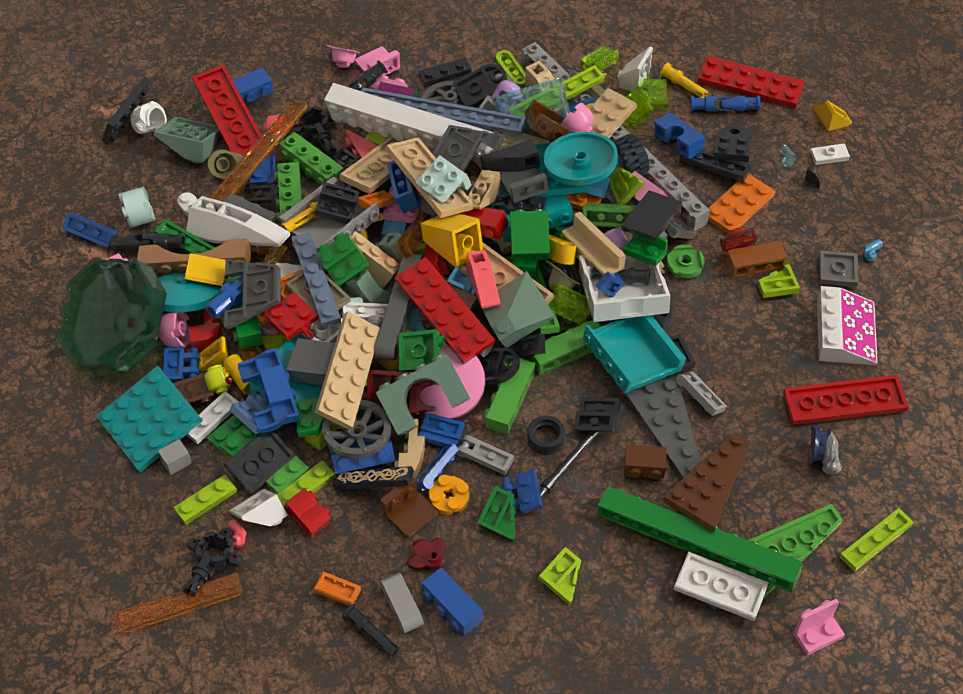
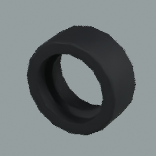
M545 415L535 418L529 424L527 431L529 446L539 454L549 455L556 453L564 445V425L553 416ZM540 428H551L557 432L558 438L553 442L545 443L537 440L534 434Z

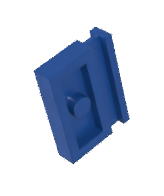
M275 154L267 157V155L250 156V182L257 186L276 184Z
M426 413L418 436H425V442L442 447L454 443L457 447L464 429V422Z

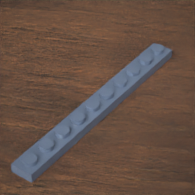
M364 87L361 92L477 128L522 136L527 123L526 117Z

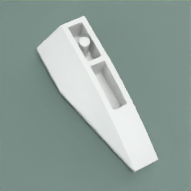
M203 196L190 207L186 231L212 243H224L231 239L247 238L249 245L280 247L290 236L289 231L255 213Z

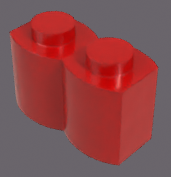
M304 488L285 503L284 508L311 538L330 523L331 513L325 506L321 507L317 503L318 499L312 491L308 492Z

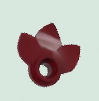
M436 537L431 542L424 539L414 541L412 547L415 554L407 560L409 566L415 569L429 567L433 570L443 566L445 561L443 553L445 545L440 538Z

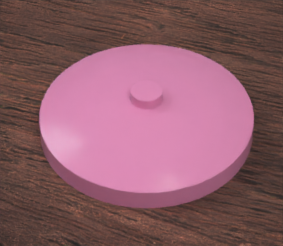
M445 342V346L441 347V354H444V356L448 355L471 399L452 408L440 385L426 387L422 391L421 399L424 404L437 407L436 412L426 413L449 419H457L469 413L480 401L485 388V373L477 356L463 364Z

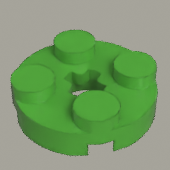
M690 245L674 247L673 251L669 252L667 256V267L672 272V276L675 278L698 277L704 266L702 252L699 250L697 252ZM684 259H686V261H687V262H690V263H687V264H686V263H683L682 261H683Z

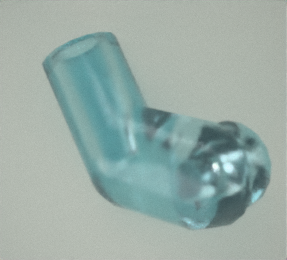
M783 145L780 148V151L785 156L782 159L783 165L791 167L795 162L796 155L787 145Z

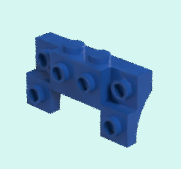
M277 348L266 350L250 360L238 363V370L243 383L259 380L268 408L254 413V420L259 434L278 430L279 425L299 421V413L294 401L296 399L295 391L289 386V373L284 371Z

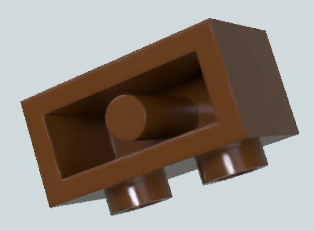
M626 444L624 476L632 478L649 477L651 479L664 478L666 471V447Z

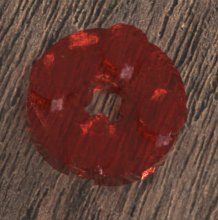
M740 227L725 234L726 238L724 240L721 238L719 243L722 251L727 253L728 250L734 248L739 249L755 245L757 236L753 228L746 230L745 227Z

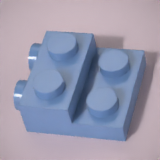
M258 392L249 394L246 401L233 403L230 411L257 434L259 432L254 420V413L268 408L263 394Z

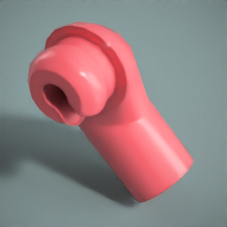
M232 519L227 524V527L234 533L232 536L233 546L239 548L245 543L246 530L235 519Z

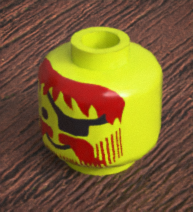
M222 365L209 367L204 375L208 390L217 393V395L228 392V388L233 384L229 370L226 367H222Z

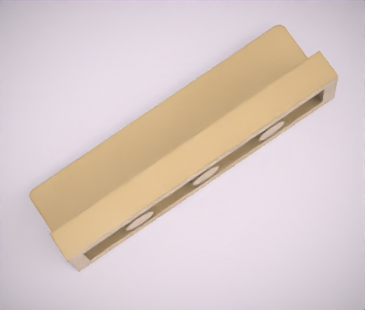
M581 212L574 214L573 226L563 230L562 235L569 242L575 244L576 249L603 275L607 271L614 274L624 269L625 254Z

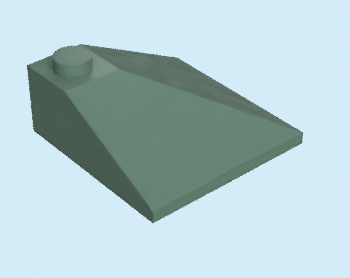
M174 117L154 131V136L185 159L192 160L193 163H202L209 158L221 136L216 125L181 117Z
M527 271L497 290L501 305L482 309L500 342L506 348L555 318V315Z

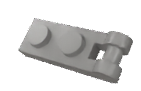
M690 371L676 377L677 385L684 386L691 396L704 407L706 412L712 416L724 412L727 406L694 372Z
M469 435L464 436L462 445L458 446V451L456 452L462 458L466 457L503 475L507 473L514 461V455Z

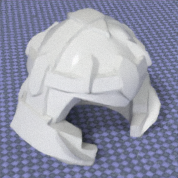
M153 101L142 106L138 105L130 114L131 127L138 134L156 131L166 124L167 121L164 109Z

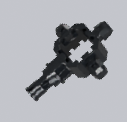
M306 104L302 105L297 116L298 124L296 123L290 127L291 134L293 132L298 135L302 133L305 139L314 140L316 144L323 147L327 156H331L330 152L334 155L337 149L331 142V134L329 132V123L334 121L330 113L326 112L325 114L323 109L318 106L310 108ZM313 120L322 122L321 124H314L313 127L311 125L308 126Z
M224 528L220 533L213 531L205 533L201 540L197 538H190L188 540L187 548L196 553L197 562L192 568L191 579L183 588L185 594L189 596L192 592L191 597H195L202 583L210 580L213 573L225 572L228 565L233 567L241 566L243 557L234 552L231 529ZM215 546L224 551L223 556L220 555L219 558L215 557L214 559L206 554L207 549L210 550L211 547L215 548Z

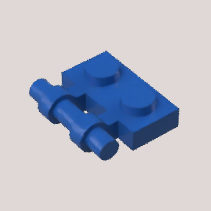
M184 347L164 348L163 372L172 383L183 380L184 376L191 378L199 375V369L197 368V363L200 361L198 348L192 347L190 353H185ZM184 362H189L190 367H184Z
M534 469L515 475L516 482L512 484L509 477L502 479L503 485L501 488L512 494L518 492L519 498L514 499L515 515L517 508H521V511L525 514L543 507L537 474Z

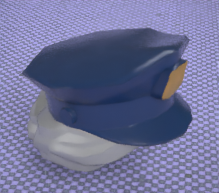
M817 425L811 426L810 464L821 461L825 473H839L842 466L838 458V441L832 433V428L823 431Z

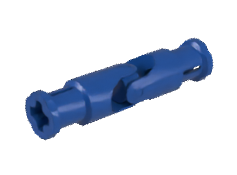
M690 96V112L694 110L727 111L729 110L728 108L735 111L754 109L759 111L760 96H735L730 99L727 96H705L704 98ZM718 98H721V109H717L714 106V101Z

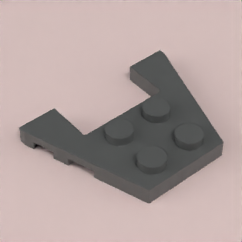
M449 125L432 154L436 159L439 155L458 169L464 171L480 143L497 151L505 136L500 133L495 134L483 130L478 131L471 128ZM471 180L470 182L472 185L468 190L464 189L463 187H460L467 196L469 195L471 189L475 184V182Z
M225 259V275L227 277L243 275V307L224 311V327L227 330L281 303V268L278 265L258 262L255 264L243 260L233 261L232 259Z

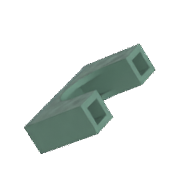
M387 233L377 245L380 250L399 264H401L404 253H413L400 233ZM368 270L362 271L346 282L345 285L355 298L362 296L363 303L388 304L398 270L383 289L378 286Z
M440 354L432 359V363L425 365V363L414 368L415 372L409 375L404 373L396 378V382L392 384L388 382L379 387L380 390L376 394L399 436L417 428L406 402L410 388L417 382L429 380L439 384L452 408L471 399L448 355L443 356V354Z

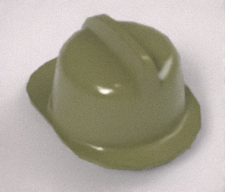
M217 150L208 159L209 171L218 178L238 182L246 178L249 173L250 166L248 160L238 153Z
M545 260L552 267L549 286L554 292L565 296L576 284L581 285L579 282L568 277L555 265Z

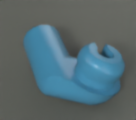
M880 239L864 247V257L868 261H873L877 257L875 250L883 246Z

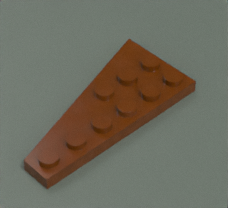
M734 432L664 495L663 502L714 533L742 463L746 458L751 441Z

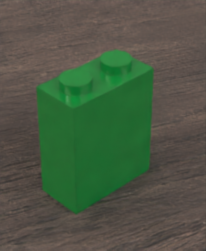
M518 209L510 212L511 261L549 260L548 211H543L542 209H535L533 211Z

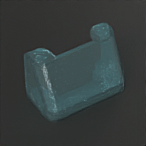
M561 77L499 95L492 99L496 112L525 117L524 112L533 99L564 116V119L570 113ZM528 122L525 125L523 133L533 131L530 129Z

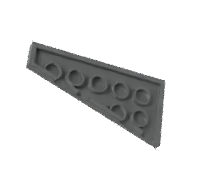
M676 378L657 380L627 393H624L620 388L621 392L629 399L632 408L634 407L639 414V418L654 440H657L661 447H666V455L672 462L675 471L683 479L701 461L680 386L676 383Z

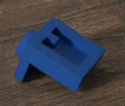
M607 271L595 286L598 290L614 297L625 282L617 272L612 274Z

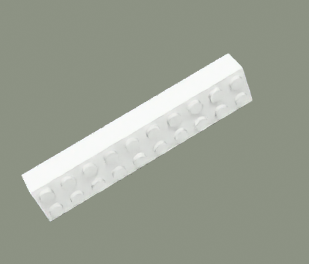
M336 83L332 84L324 99L334 121L347 123L351 127H360L367 132L379 133L383 137H393L398 142L419 137L430 152L434 151L449 125L487 131ZM480 143L471 160L482 168L480 156L488 154L494 149Z

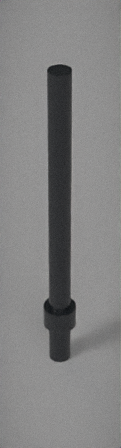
M589 432L549 479H545L540 484L541 499L546 493L551 492L558 479L600 432Z

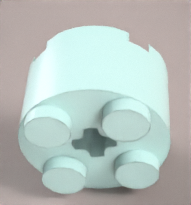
M144 187L119 193L120 201L124 204L122 211L124 217H129L127 221L130 228L155 220L153 209Z

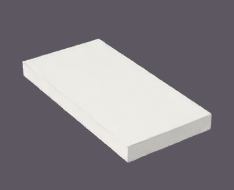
M688 552L673 590L755 621L769 582Z

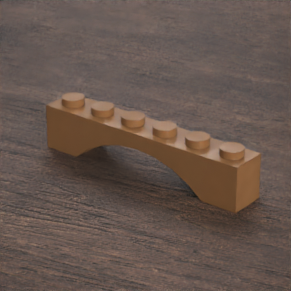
M247 238L231 239L212 250L197 253V255L223 260H243L250 263L252 249ZM158 245L139 246L136 265L142 275L186 272L190 254L172 253Z

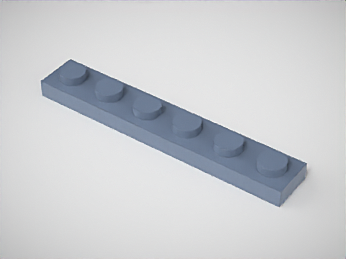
M310 232L292 236V242L322 328L341 323V318L321 262L315 255L317 251Z

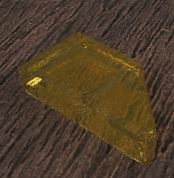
M284 244L280 247L271 246L263 263L273 265L280 263L287 246Z

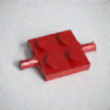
M295 292L282 299L280 304L264 312L265 318L288 341L302 333L308 340H312L315 337V334L309 327L319 320L318 314Z

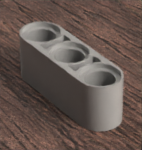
M399 572L380 580L384 595L402 632L405 634L423 626L424 622L401 573Z

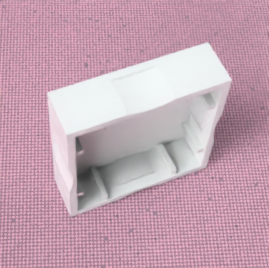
M579 255V274L593 322L669 313L670 293L665 279L659 270V264L653 266L625 255L624 269L634 267L635 269L646 270L650 268L649 285L636 282L629 284L628 281H624L623 287L614 297H611L597 289L595 285L600 278H592L594 265L583 255Z

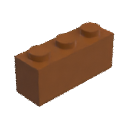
M781 241L728 250L726 264L732 279L782 270L787 263L788 257Z

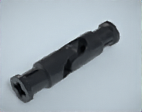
M378 60L375 66L365 70L350 83L351 86L349 88L361 91L362 86L357 82L361 78L366 82L364 88H369L377 81V78L384 73L387 74L388 71Z
M169 233L130 234L125 237L112 235L110 239L112 251H118V249L138 251L139 246L158 245L165 250L172 247L184 249L186 246L184 233H179L178 235H170Z

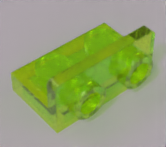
M603 45L582 58L580 65L585 69L596 65L602 72L605 68L618 61L619 48L615 47L611 50L608 46Z
M647 72L646 79H643V89H646L643 93V101H646L647 108L667 109L666 79H651L650 72Z
M637 86L626 96V98L635 102L637 106L627 118L629 122L640 125L654 113L641 87Z
M558 283L553 287L555 300L549 306L551 311L577 324H581L591 313L586 296Z

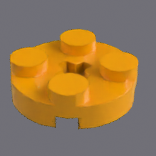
M441 475L434 481L433 487L429 489V501L440 514L453 515L455 512H461L469 503L468 484L458 477ZM451 492L454 497L447 499L445 493Z

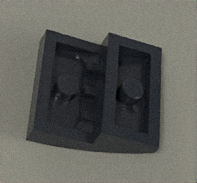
M324 182L314 216L348 224L352 220L360 191Z
M581 397L580 409L576 412L574 431L613 432L617 423L621 400L619 398Z

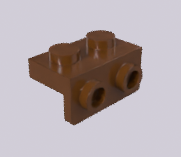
M205 374L173 383L191 406V402L199 400V403L210 401V396L214 395L213 391L210 392L207 388Z

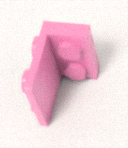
M379 47L355 59V63L363 72L375 66L378 60L387 69V74L400 69L399 52L394 50L388 53L384 47Z
M837 599L832 601L826 600L813 610L807 609L800 614L793 635L807 656L844 638V632L833 617L839 604Z

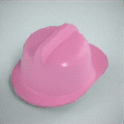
M326 45L332 48V60L340 68H348L349 65L354 63L356 55L360 54L353 50Z

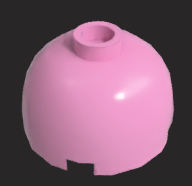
M580 103L575 107L577 111L570 112L561 124L569 130L568 134L592 132L593 114L586 105Z
M168 312L161 317L156 333L164 345L168 347H186V345L191 343L190 327L187 325L188 315L185 312Z

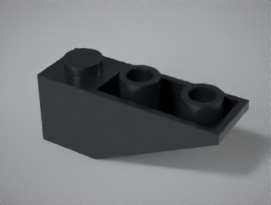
M532 140L480 156L482 170L517 172L540 166L539 152Z

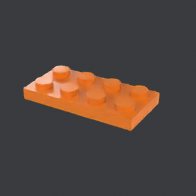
M749 174L744 182H736L708 208L710 210L708 221L732 236L775 196L776 191Z

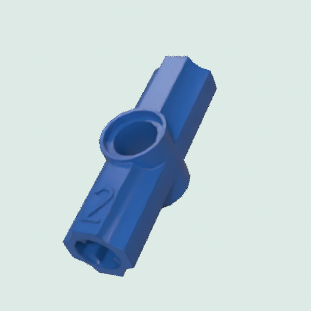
M243 275L231 284H224L219 291V295L205 306L206 311L214 319L219 318L230 307H237L242 303Z

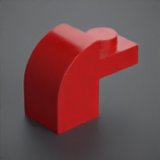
M204 309L205 324L189 326L191 346L198 348V352H202L223 336L220 322H217V318L211 317L206 309Z

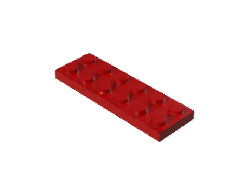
M709 55L706 56L697 83L750 97L760 96L762 100L796 108L805 80Z
M224 64L192 76V80L230 152L238 153L249 159L250 156H257L268 151L267 144Z
M426 257L395 276V282L432 327L444 336L446 344L463 364L495 343L492 335Z
M898 375L790 387L783 390L792 425L905 412L909 408Z

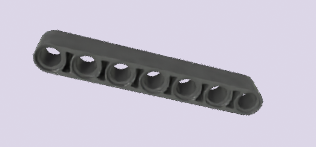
M404 253L397 275L422 260L424 254ZM396 282L393 286L375 346V358L397 359L399 353V333H405L413 302Z

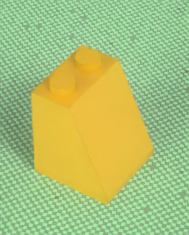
M454 214L443 218L436 216L421 223L423 241L455 267L466 263L467 253L483 250L480 221L478 218Z

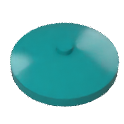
M574 132L559 137L547 147L544 153V165L548 175L560 183L574 186L589 185L605 179L615 170L618 163V152L613 141L604 135L594 132Z
M186 272L164 275L151 281L145 288V298L150 306L158 310L190 312L206 308L205 306L219 295L221 286L185 279Z

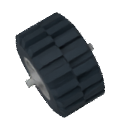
M627 134L613 140L618 152L616 167L624 168L630 173L636 171L641 176L649 173L650 164L647 152L636 136Z

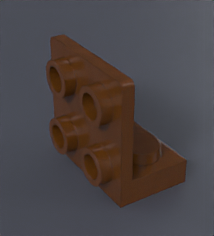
M413 476L408 486H397L380 499L383 514L407 538L438 515V511L418 492L417 480Z

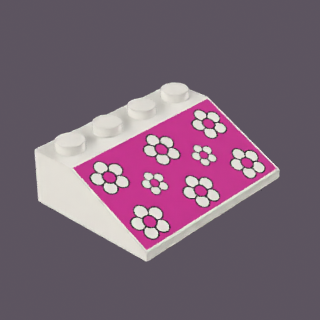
M821 286L817 298L819 361L877 365L874 302L842 288Z

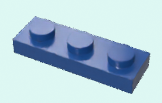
M67 212L62 228L107 248H111V236L117 233L114 229L73 212Z

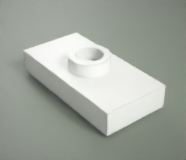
M845 143L816 147L810 150L815 165L849 161L850 158Z

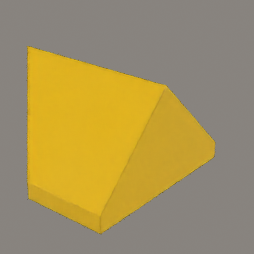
M828 100L813 107L828 131L852 124L846 112Z
M221 336L199 353V371H207L209 367L214 365H222L223 367V362L229 357L228 337Z

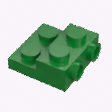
M343 232L337 234L333 238L334 242L331 244L325 243L318 248L319 252L315 254L324 269L328 271L339 287L370 267V264L352 236Z
M437 329L399 333V371L415 372L414 368L424 363L425 365L432 363V359L441 354V347L445 346L444 336Z
M233 415L210 434L207 440L230 460L260 434H255L239 418Z

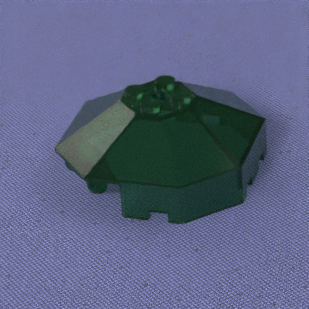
M93 258L67 283L66 291L69 292L67 302L63 301L60 317L63 318L61 328H57L56 337L70 363L86 369L129 372L156 347L167 293L151 266L137 259L125 261L109 258V260ZM130 319H131V320H135V321L133 322V324H134L133 327L129 326V324H130Z

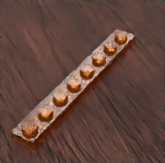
M293 99L209 198L224 202L231 193L236 194L309 108L305 102Z

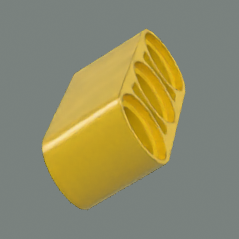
M549 235V258L561 264H574L576 245L558 236Z

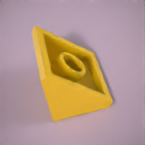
M190 253L185 279L223 286L225 260Z

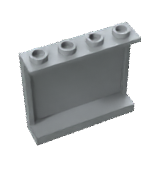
M335 177L326 182L340 186L339 180ZM323 185L279 217L281 224L308 209L312 202L316 203L319 200ZM375 202L367 209L356 203L352 220L348 224L322 217H314L291 231L290 235L296 236L310 232L318 253V248L325 243L329 245L334 242L333 238L337 234L343 232L352 236L355 231L360 233L379 219L381 216L378 203Z

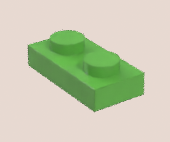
M295 456L266 481V484L276 494H279L309 471L310 468Z

